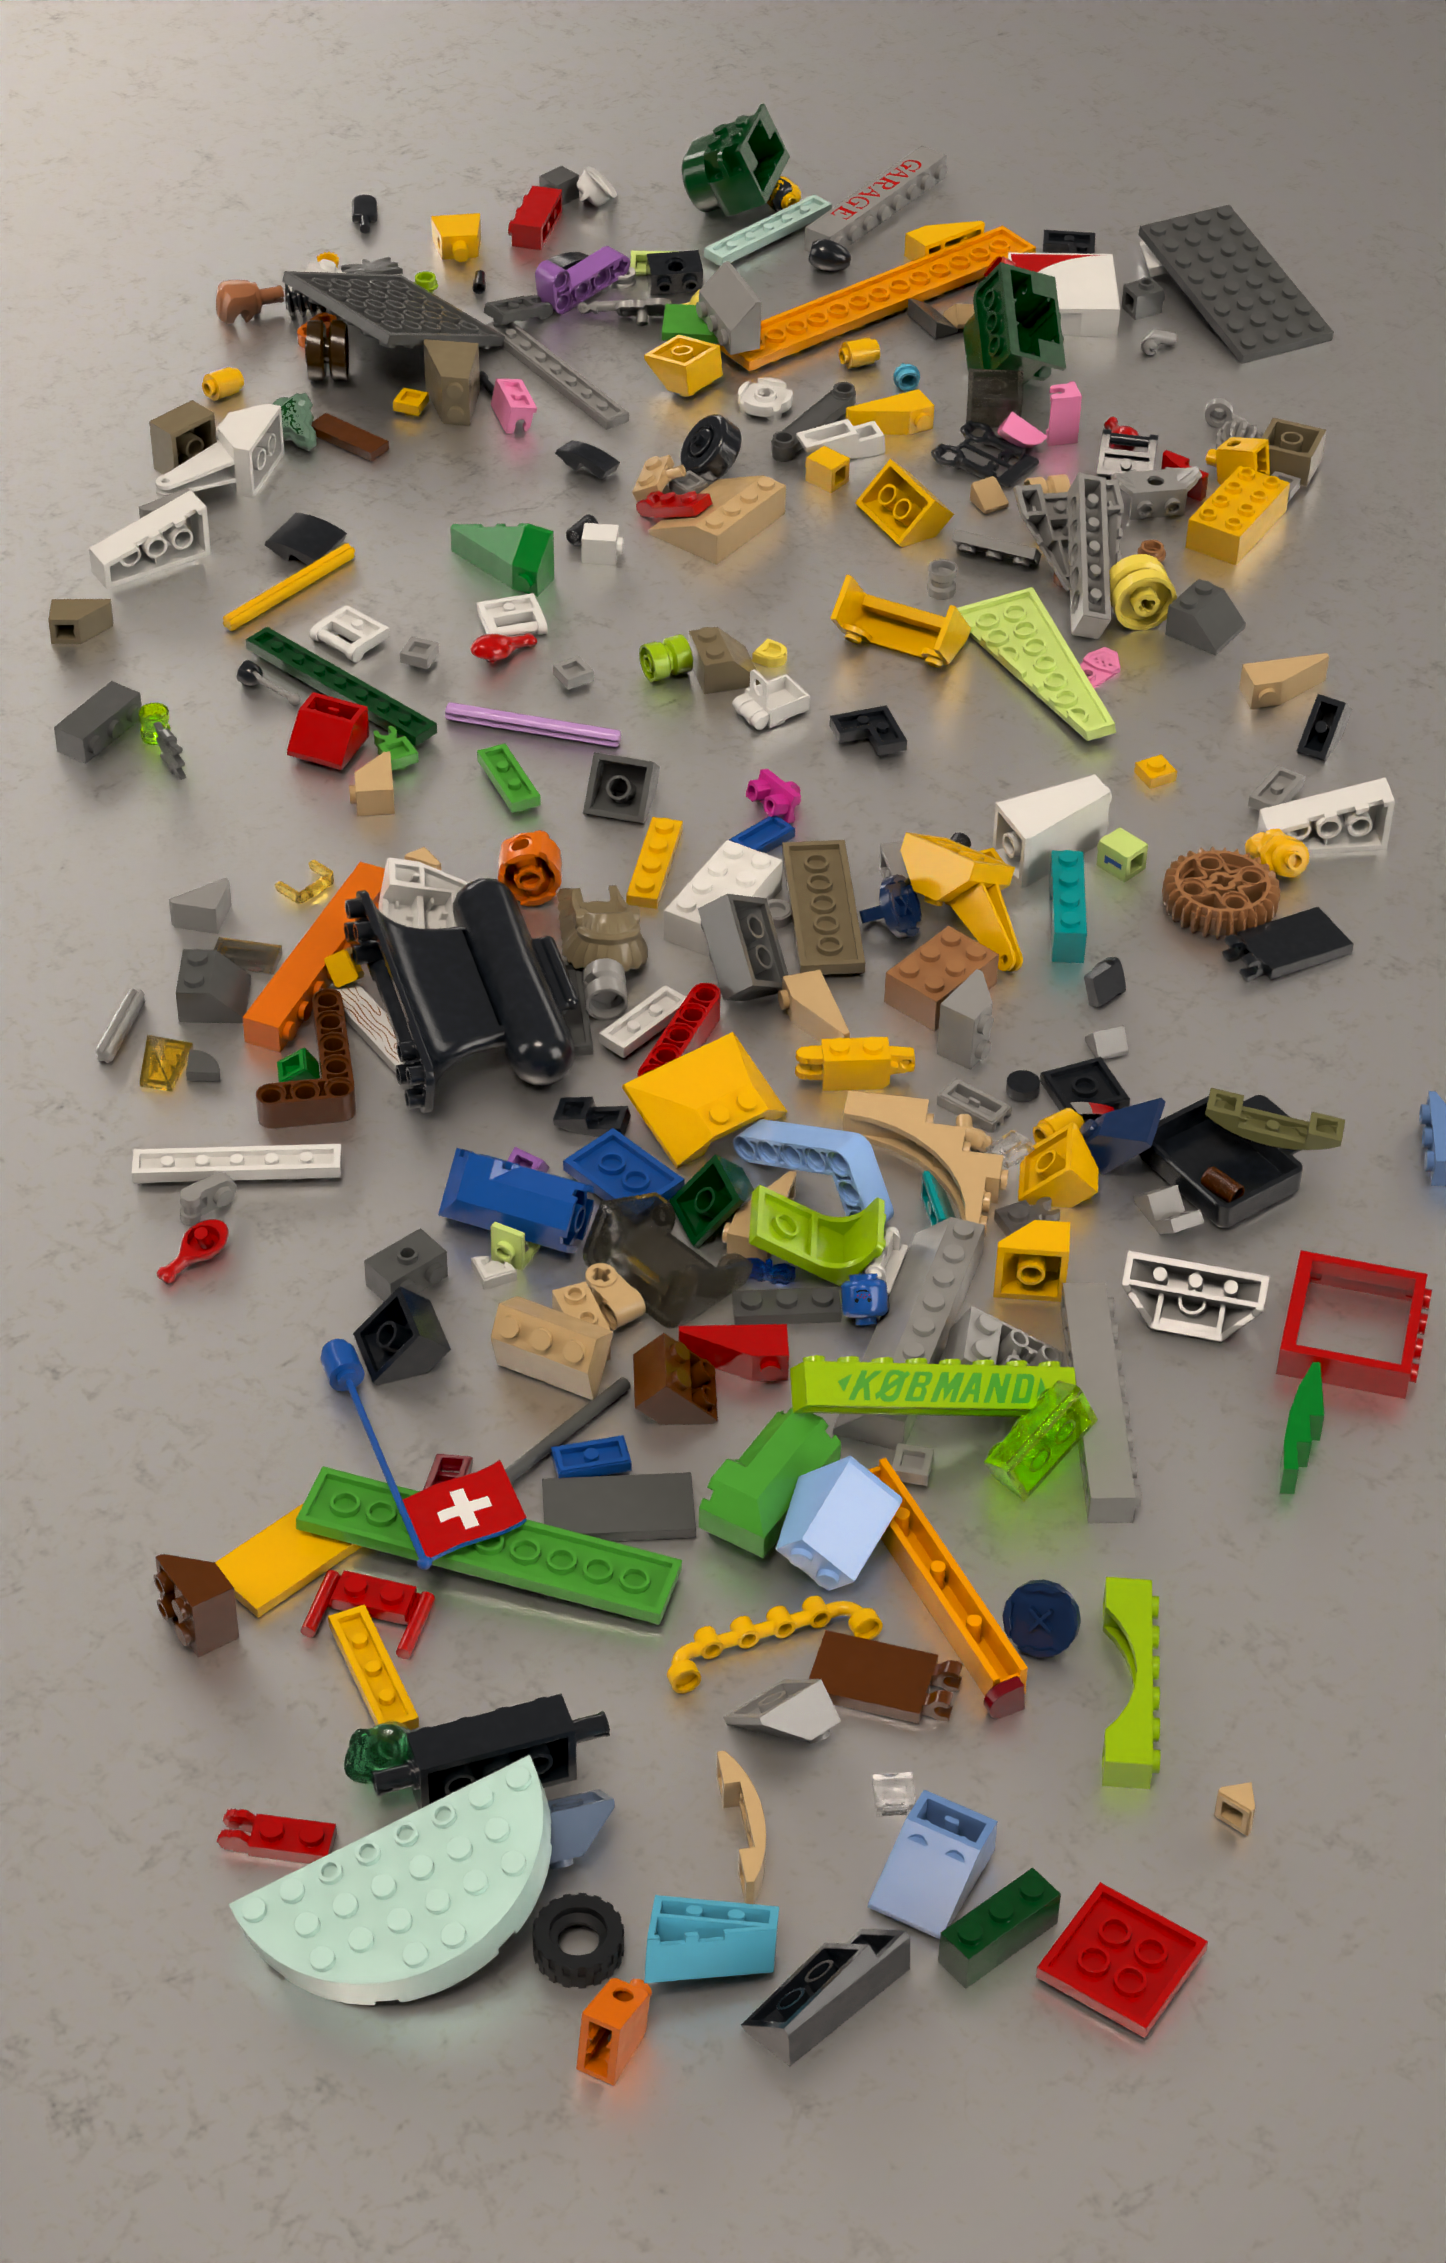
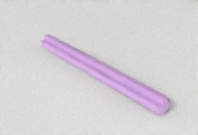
M452 702L448 703L445 710V718L451 721L617 748L621 741V731L616 729Z

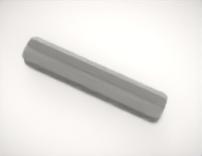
M131 989L126 994L95 1049L98 1061L109 1063L115 1057L145 1003L143 991Z

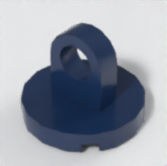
M896 874L882 880L879 893L880 905L859 911L862 924L884 918L891 933L900 939L915 936L920 929L916 927L917 922H920L922 917L917 893L913 891L912 885H906L904 882L906 878L903 875Z
M1045 1579L1031 1580L1017 1587L1006 1601L1002 1615L1004 1631L1008 1638H1011L1017 1645V1648L1024 1654L1037 1658L1054 1657L1067 1649L1077 1637L1081 1624L1079 1606L1072 1594L1060 1584Z

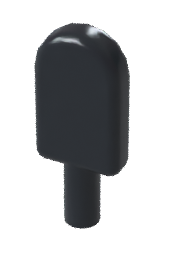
M363 194L352 199V221L360 223L361 233L366 234L370 231V222H376L378 219L377 201L373 196Z

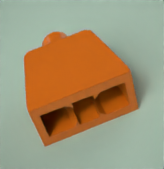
M611 1978L585 2008L581 2018L577 2070L613 2086L616 2084L646 2032L649 2001L652 1995V1990L647 1983H644L641 1979H633L630 1983H627L618 1978ZM612 2033L611 2039L608 2042V2037Z

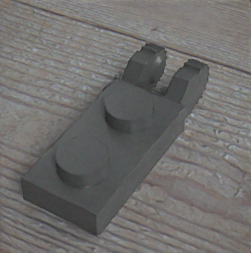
M537 295L487 302L484 308V313L493 318L494 322L501 325H507L509 322L527 321L529 318L535 317L540 320L547 319L554 311L552 304L542 302L541 297Z

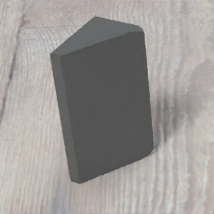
M912 298L908 299L907 315L932 337L939 339L958 333V328L954 327L930 304Z

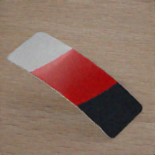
M1070 1103L1078 1114L1103 1115L1107 1112L1118 1110L1112 1106L1098 1103Z

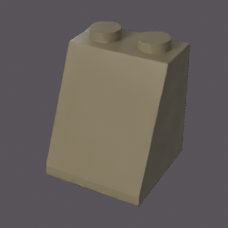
M424 339L426 391L429 393V397L442 423L470 426L480 392L479 343Z

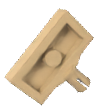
M670 455L660 458L654 456L648 459L632 491L636 501L647 499L651 492H662L666 484L673 479L685 477V467L683 465L673 467L674 462Z

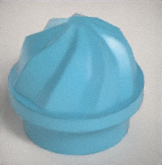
M902 363L895 369L893 375L894 383L903 391L915 389L920 380L918 368L910 363Z

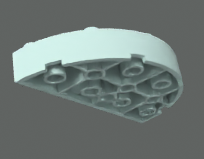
M528 1755L230 1903L229 1906L248 1941L259 1956L289 1982L317 1996L347 2004L376 2005V2001L399 1999L400 2003L435 1994L471 1976L499 1954L498 1948L507 1941L513 1932L517 1934L522 1928L542 1892L548 1873L552 1853V1845L550 1843L551 1813L545 1791L532 1759Z

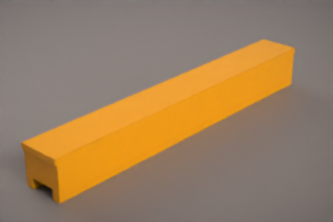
M886 1457L879 1459V1466L868 1470L903 1498L900 1507L880 1539L983 1695L985 1696L993 1686L1014 1676H1018L1024 1684L1025 1695L1027 1691L1028 1667Z

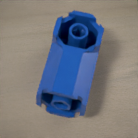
M456 1148L438 1215L487 1230H491V1225L497 1222L524 1232L525 1241L575 1254L578 1247L573 1246V1243L576 1239L583 1241L590 1223L594 1200L587 1198V1192L594 1193V1186L492 1156L475 1154L473 1151Z

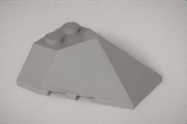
M1117 479L1106 480L1109 570L1121 560L1119 549L1120 539L1123 535L1121 515L1124 513V503ZM1041 484L1014 486L1013 491L1021 518L1066 592L1070 591L1067 492L1043 494Z

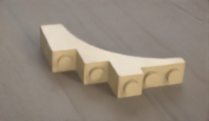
M848 1090L843 1115V1131L859 1133L871 1144L892 1150L915 1162L924 1170L929 1171L949 1193L958 1209L960 1219L985 1225V1237L988 1216H983L982 1212L989 1213L990 1203L998 1204L999 1191L1007 1189L1009 1170L1002 1169L1003 1155L971 1152V1142L965 1141L966 1127L934 1124V1114L928 1113L929 1099Z

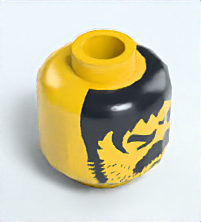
M780 176L767 201V205L774 211L779 212L801 200V190L789 178Z

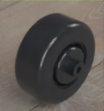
M712 414L704 417L690 430L685 438L680 452V464L685 467L686 472L691 470L706 481L720 479L732 467L739 454L742 442L740 429L721 415Z

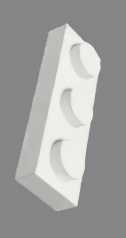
M667 985L663 986L599 1033V1043L625 1058L668 1026L686 996Z

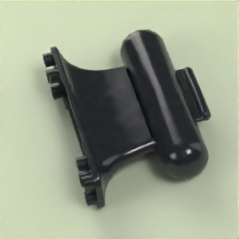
M478 878L465 884L457 893L453 902V915L457 927L419 929L396 923L377 909L366 890L357 891L356 898L345 900L347 918H355L353 922L344 923L345 938L347 942H359V945L352 947L355 965L367 964L395 1034L400 1062H405V1064L396 1065L397 1081L399 1085L408 1084L409 1087H412V1089H406L404 1092L408 1110L419 1108L422 1114L432 1112L435 1087L443 1073L464 1057L487 1049L503 1046L514 1072L520 1079L531 1085L548 1086L562 1080L571 1070L576 1059L574 1041L561 1011L576 1009L579 1005V998L555 940L547 935L532 939L515 895L507 885L497 879Z

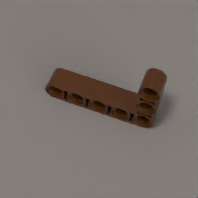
M332 988L320 989L315 992L312 998L321 1078L269 1083L259 1087L256 1091L257 1116L259 1124L263 1127L277 1129L348 1121L355 1116L354 1079L343 999L339 991Z

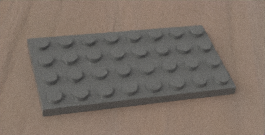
M1230 205L1140 226L1138 235L1241 364L1332 341L1334 331Z

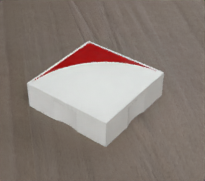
M1008 253V259L1015 262L1016 267L1055 277L1059 312L1061 313L1062 335L1118 337L1120 304L1113 254Z

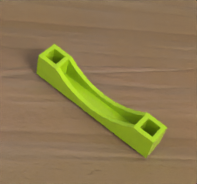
M1106 1577L1103 1632L1113 1641L1126 1661L1132 1678L1133 1693L1120 1716L1105 1729L1102 1750V1786L1150 1789L1152 1773L1159 1774L1161 1752L1158 1749H1153V1742H1159L1160 1718H1153V1710L1158 1711L1160 1704V1687L1153 1686V1679H1159L1160 1656H1153V1649H1158L1160 1628L1159 1626L1152 1625V1619H1158L1159 1596H1152V1580Z

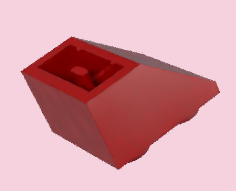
M312 692L298 710L287 748V755L343 770L369 737L368 707Z

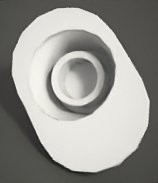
M591 166L584 168V172L576 183L578 190L582 194L580 199L582 202L588 200L591 204L598 207L617 196L613 186L600 172Z

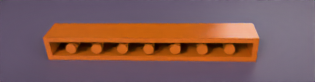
M359 862L242 1017L246 1043L281 1053L286 1044L295 1038L303 1021H307L313 1009L312 998L315 992L328 988L333 982L324 959L339 951L359 945V942H347L345 938L344 923L355 921V918H347L345 900L356 898L357 891L366 890L379 910L378 905L385 868Z

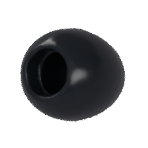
M819 239L812 243L808 261L813 267L822 271H841L849 267L851 254L837 242Z

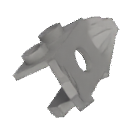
M1198 466L1191 468L1165 467L1162 470L1136 471L1134 469L1129 472L1114 473L1111 479H1117L1119 488L1131 496L1129 519L1133 520L1185 515L1187 492L1197 484L1202 474Z

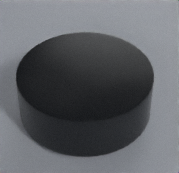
M1018 1070L1009 1074L1006 1082V1092L1012 1099L1030 1101L1038 1096L1040 1079L1036 1074L1027 1070Z

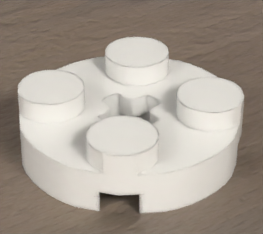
M758 378V383L751 385L749 380L744 382L738 390L740 412L744 415L763 416L769 420H778L782 417V413L788 411L792 406V390L790 389L789 391L785 382L775 378Z

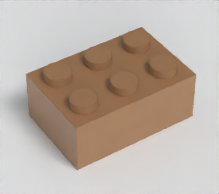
M947 926L886 972L884 1002L935 1032L939 1029L941 1003L976 969L983 971L988 990L997 984L999 954L954 928Z

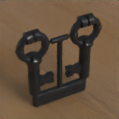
M971 420L960 428L961 433L965 437L962 443L958 446L941 443L931 451L934 460L941 466L954 467L956 469L962 468L982 479L994 476L999 484L1010 488L1039 464V460L1026 454L1025 449L996 436L988 424ZM975 429H981L985 432L983 437H976L970 433ZM969 443L991 445L1004 452H1000L998 458ZM966 448L990 461L985 466L978 465L967 459L961 449ZM947 452H952L956 455L954 460H946L942 456ZM1012 457L1020 459L1014 465L1007 463ZM999 465L1008 469L999 477H997V473L993 472L999 469Z

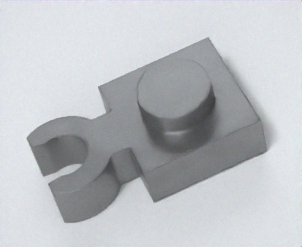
M1050 1197L1040 1198L1036 1205L1030 1206L1026 1200L995 1209L994 1220L1007 1237L1033 1220L1059 1221L1060 1210L1058 1208L1048 1211L1051 1210L1052 1199Z

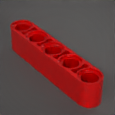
M699 983L691 989L639 1068L637 1077L690 1053L705 1044L720 1019L721 992L716 985L712 983Z

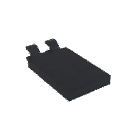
M1315 907L1258 925L1257 927L1239 931L1237 935L1232 934L1225 937L1224 941L1230 949L1222 951V954L1229 962L1236 961L1242 957V961L1247 965V968L1241 969L1239 973L1246 981L1254 980L1264 974L1272 980L1352 954L1354 943L1319 907Z

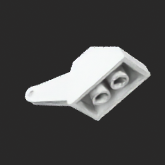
M264 403L228 413L224 420L217 425L216 439L219 440L218 442L173 470L156 478L157 496L163 498L185 488L194 492L229 484L237 495L253 498L284 455L281 406Z

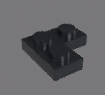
M1044 230L1042 252L1095 254V233Z
M887 705L830 716L829 726L839 743L868 738L878 756L907 750V739Z

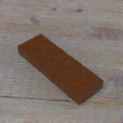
M328 413L323 414L312 422L311 426L316 432V437L366 460L373 461L389 450V441Z

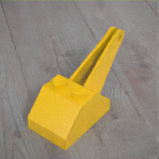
M906 832L900 851L913 891L924 895V901L927 903L942 906L944 902L951 906L978 942L999 954V970L1018 971L1023 964V956L1001 894L1003 889L1010 886L1015 867L945 837Z

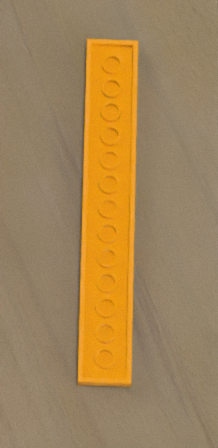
M1002 225L762 320L760 349L730 355L724 346L720 345V350L748 371L756 370L768 363L778 361L783 357L798 353L803 349L840 336L855 328H860L865 324L882 319L895 312L902 311L908 308L909 298L924 302L977 279H982L985 277L983 276L985 271L996 257L1004 256L1008 258V253H1036V247Z

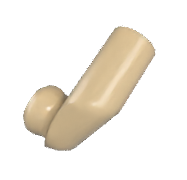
M960 1114L956 1117V1126L966 1127L965 1141L971 1142V1150H978L981 1153L988 1152L992 1147V1138L986 1135L983 1130L973 1127L970 1115Z

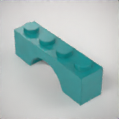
M1052 850L1049 873V900H1052L1051 960L1052 962L1084 963L1087 923L1083 851Z

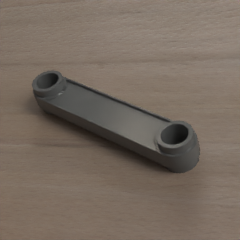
M848 382L835 384L833 390L785 429L775 433L771 440L772 457L779 462L791 461L794 455L803 448L797 439L796 433L834 423L846 413L847 407L855 405V386Z

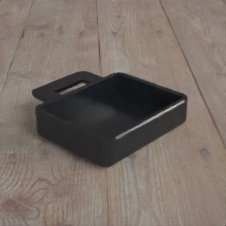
M1255 1095L1243 1101V1106L1290 1117L1266 1096ZM1207 1096L1161 1119L1152 1146L1140 1153L1139 1156L1171 1186L1178 1185L1180 1194L1198 1210L1200 1209L1216 1226L1228 1228L1299 1190L1303 1166L1293 1155L1302 1150L1268 1146L1243 1138L1223 1128L1205 1114L1209 1098ZM1214 1166L1244 1186V1195L1230 1203H1226L1201 1184L1202 1175L1208 1168Z

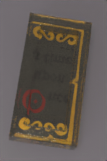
M222 937L218 938L214 950L220 952L244 971L272 975L275 974L282 956V945Z

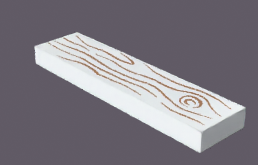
M357 981L335 989L342 995L345 1020L396 1074V1065L405 1064V1062H400L397 1040L387 1013Z

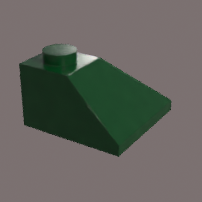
M715 1154L669 1201L691 1244L698 1249L751 1196L754 1188L742 1167Z

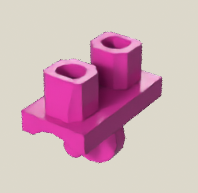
M762 769L758 779L749 781L746 797L752 802L760 801L763 804L764 811L770 817L778 816L787 823H794V809L801 802V790L793 781L784 782L769 769Z

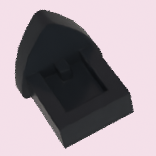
M1108 957L1102 960L1091 972L1084 976L1089 1005L1100 1007L1115 996L1121 995L1126 991L1123 967L1117 957Z

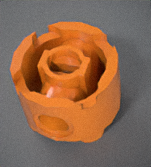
M538 830L535 832L519 833L504 840L501 844L498 857V880L507 885L515 895L516 900L520 901V905H542L550 901L556 895L557 889L560 888L562 882L561 851L545 831Z

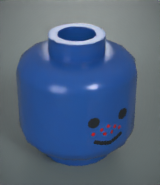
M877 1273L849 1275V1281H845L841 1285L842 1312L844 1316L855 1318V1325L877 1324L876 1317L883 1316L888 1312L887 1284L884 1280L878 1279Z

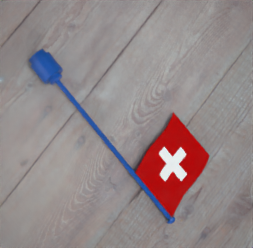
M333 1339L324 1345L320 1360L328 1381L333 1389L349 1391L419 1558L417 1566L420 1569L427 1570L431 1567L432 1561L461 1547L503 1535L526 1522L527 1517L501 1460L478 1472L432 1485L402 1500L356 1390V1387L363 1381L365 1372L354 1346L344 1339Z

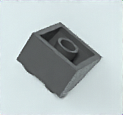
M1198 579L1168 606L1165 635L1216 656L1245 629L1246 622L1223 588L1213 585L1209 581Z
M594 752L583 814L644 824L655 799L660 766L651 761Z
M183 949L176 987L179 1022L243 1023L242 1017L247 1012L251 975L217 950Z

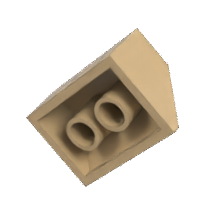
M516 1296L499 1303L490 1338L498 1365L593 1400L598 1395L614 1332Z

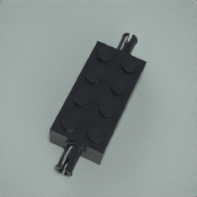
M561 1693L550 1697H540L534 1701L511 1707H501L495 1711L472 1717H462L456 1721L433 1727H423L417 1731L406 1733L408 1759H405V1764L371 1771L373 1788L376 1796L379 1797L386 1793L411 1787L418 1809H421L528 1755L532 1759L543 1788L577 1780V1744L610 1736L609 1723L604 1711L572 1720Z

